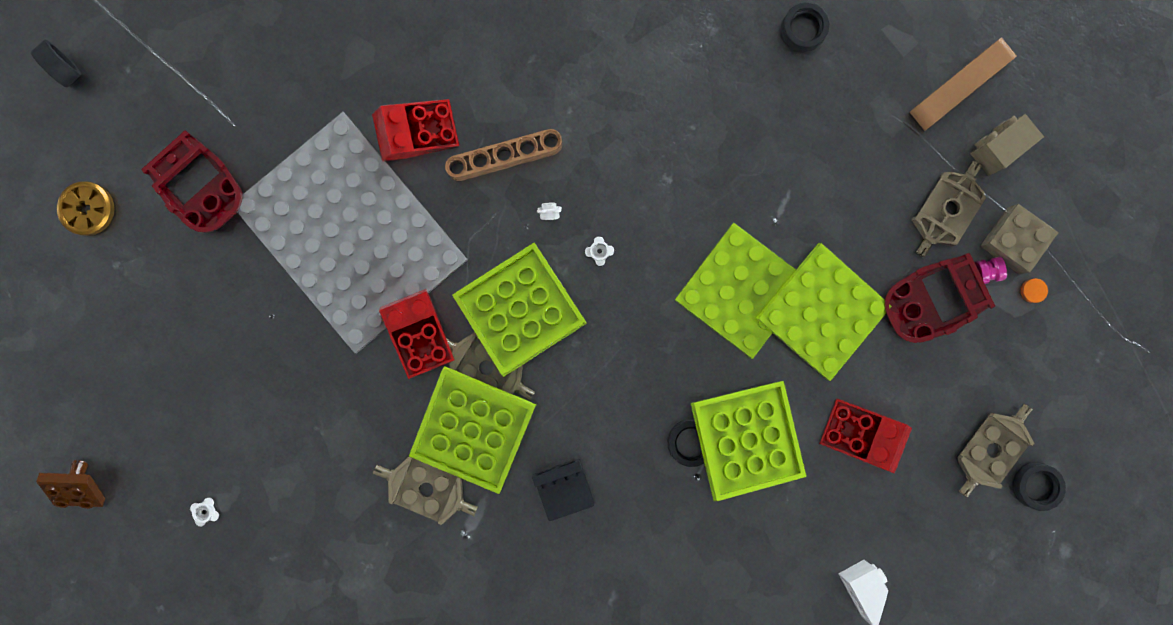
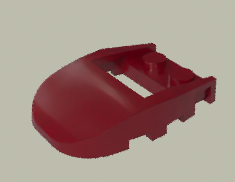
M186 130L141 169L144 174L149 175L153 180L152 187L165 202L164 206L171 213L178 216L186 226L197 232L208 233L219 229L236 214L241 206L242 190L224 163ZM202 153L219 174L183 205L166 184Z
M970 253L916 270L893 285L885 298V310L892 327L901 338L913 343H921L933 340L935 337L954 333L960 327L977 319L978 314L988 308L992 309L995 307ZM947 268L968 312L942 322L922 279Z

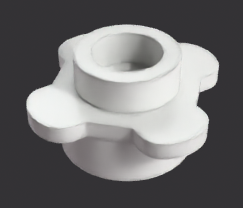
M543 203L542 207L538 208L537 213H540L541 220L560 218L559 212H561L562 207L556 206V203Z
M596 237L591 247L585 249V254L587 257H592L596 265L602 266L605 264L607 257L614 254V248L608 246L602 237ZM601 249L602 253L599 254L597 250Z
M206 498L202 503H193L191 505L190 511L196 525L204 526L206 522L210 520L216 521L219 518V513L215 511L213 506V499Z

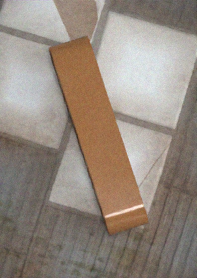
M1001 37L909 113L924 131L927 130L1011 62L1017 55Z
M554 129L543 130L454 155L446 161L445 170L455 181L474 178L555 155L562 148V138L560 133ZM549 137H554L558 140V143L555 147L550 148L544 144L545 140ZM524 144H532L535 147L534 151L530 154L521 152ZM502 150L511 152L510 158L506 161L498 159V154ZM483 156L487 158L485 166H475V160L478 157ZM456 163H461L464 166L463 171L459 174L451 172L452 166Z

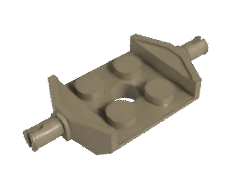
M972 161L969 169L964 174L944 172L939 176L940 180L918 215L912 219L924 240L916 251L918 255L926 257L931 246L935 244L947 246L958 244L986 199L984 191L975 182V176L982 167L981 164ZM948 202L956 204L957 212L955 215H951L946 211V204Z
M475 332L459 343H454L447 339L455 359L450 362V369L510 394L518 392L520 395L531 400V395H534L535 391L522 385L523 365L503 377ZM484 361H490L494 366L493 372L489 375L483 374L480 370V365Z
M1023 404L1016 416L1012 415L1011 417L995 413L989 414L957 457L959 465L967 475L966 479H968L959 490L962 495L968 498L973 489L979 484L999 489L1003 487L1001 482L1027 447L1035 444L1024 425L1025 419L1033 411L1032 408ZM995 443L998 447V453L990 457L987 453V448L990 444Z
M408 457L396 469L391 471L377 464L376 470L373 471V474L387 479L390 504L394 503L437 521L440 525L456 511L461 510L474 517L478 506L464 502L461 478L414 458ZM422 483H430L433 486L432 495L424 496L421 493L420 486Z

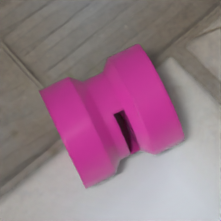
M1002 257L991 258L987 262L985 260L974 262L985 284L989 283L990 280H995L996 282L1006 280L1007 268Z

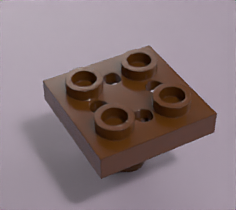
M77 460L72 461L69 474L39 473L36 482L54 506L60 508L79 506L85 509L103 507L105 497L92 477L85 474L88 468L86 462L79 460L78 465H76Z

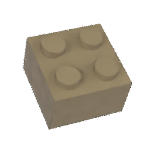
M1026 114L1018 118L1013 115L996 126L988 136H984L975 143L976 149L970 154L978 164L982 165L981 168L989 176L1008 167L1044 138V136Z
M1016 204L1005 210L980 247L994 257H1002L1006 266L1020 275L1032 271L1059 232L1020 204Z

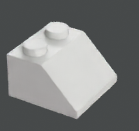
M862 560L838 574L862 618L870 625H879L888 594V589L884 583L888 581L880 568L877 569L874 564H869L867 561Z

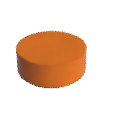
M1029 279L1021 286V296L1029 303H1039L1047 297L1048 287L1041 279Z

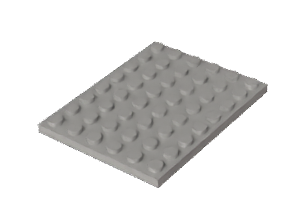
M344 112L340 113L243 194L241 206L237 211L356 354L387 329L379 312L380 307L424 289H427V292L430 293L468 261L386 161H382L381 155Z

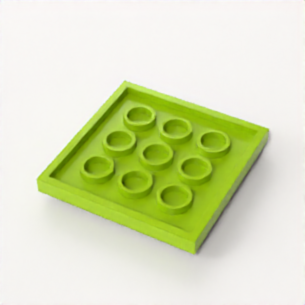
M733 223L676 297L675 301L753 359L772 334L756 317L796 269L737 224Z
M535 242L452 295L503 377L587 324Z
M818 243L756 319L826 380L831 381L885 316V300L822 243Z
M444 366L409 457L500 494L536 404Z
M784 381L691 403L713 501L728 499L806 477Z

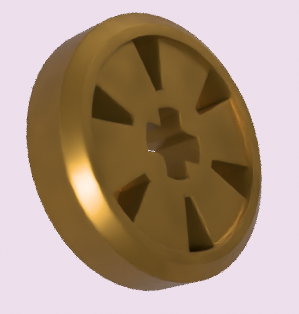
M85 181L76 182L68 186L61 193L57 202V215L61 224L70 232L83 236H92L105 230L111 223L114 216V202L109 192L100 185ZM84 203L90 206V210H86L87 214L81 212V207H85Z

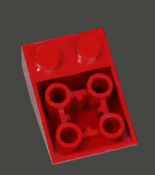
M449 99L383 105L372 114L382 161L406 159L459 147Z
M427 289L380 307L379 312L408 379L455 360Z
M837 399L819 444L895 474L912 428L902 422Z

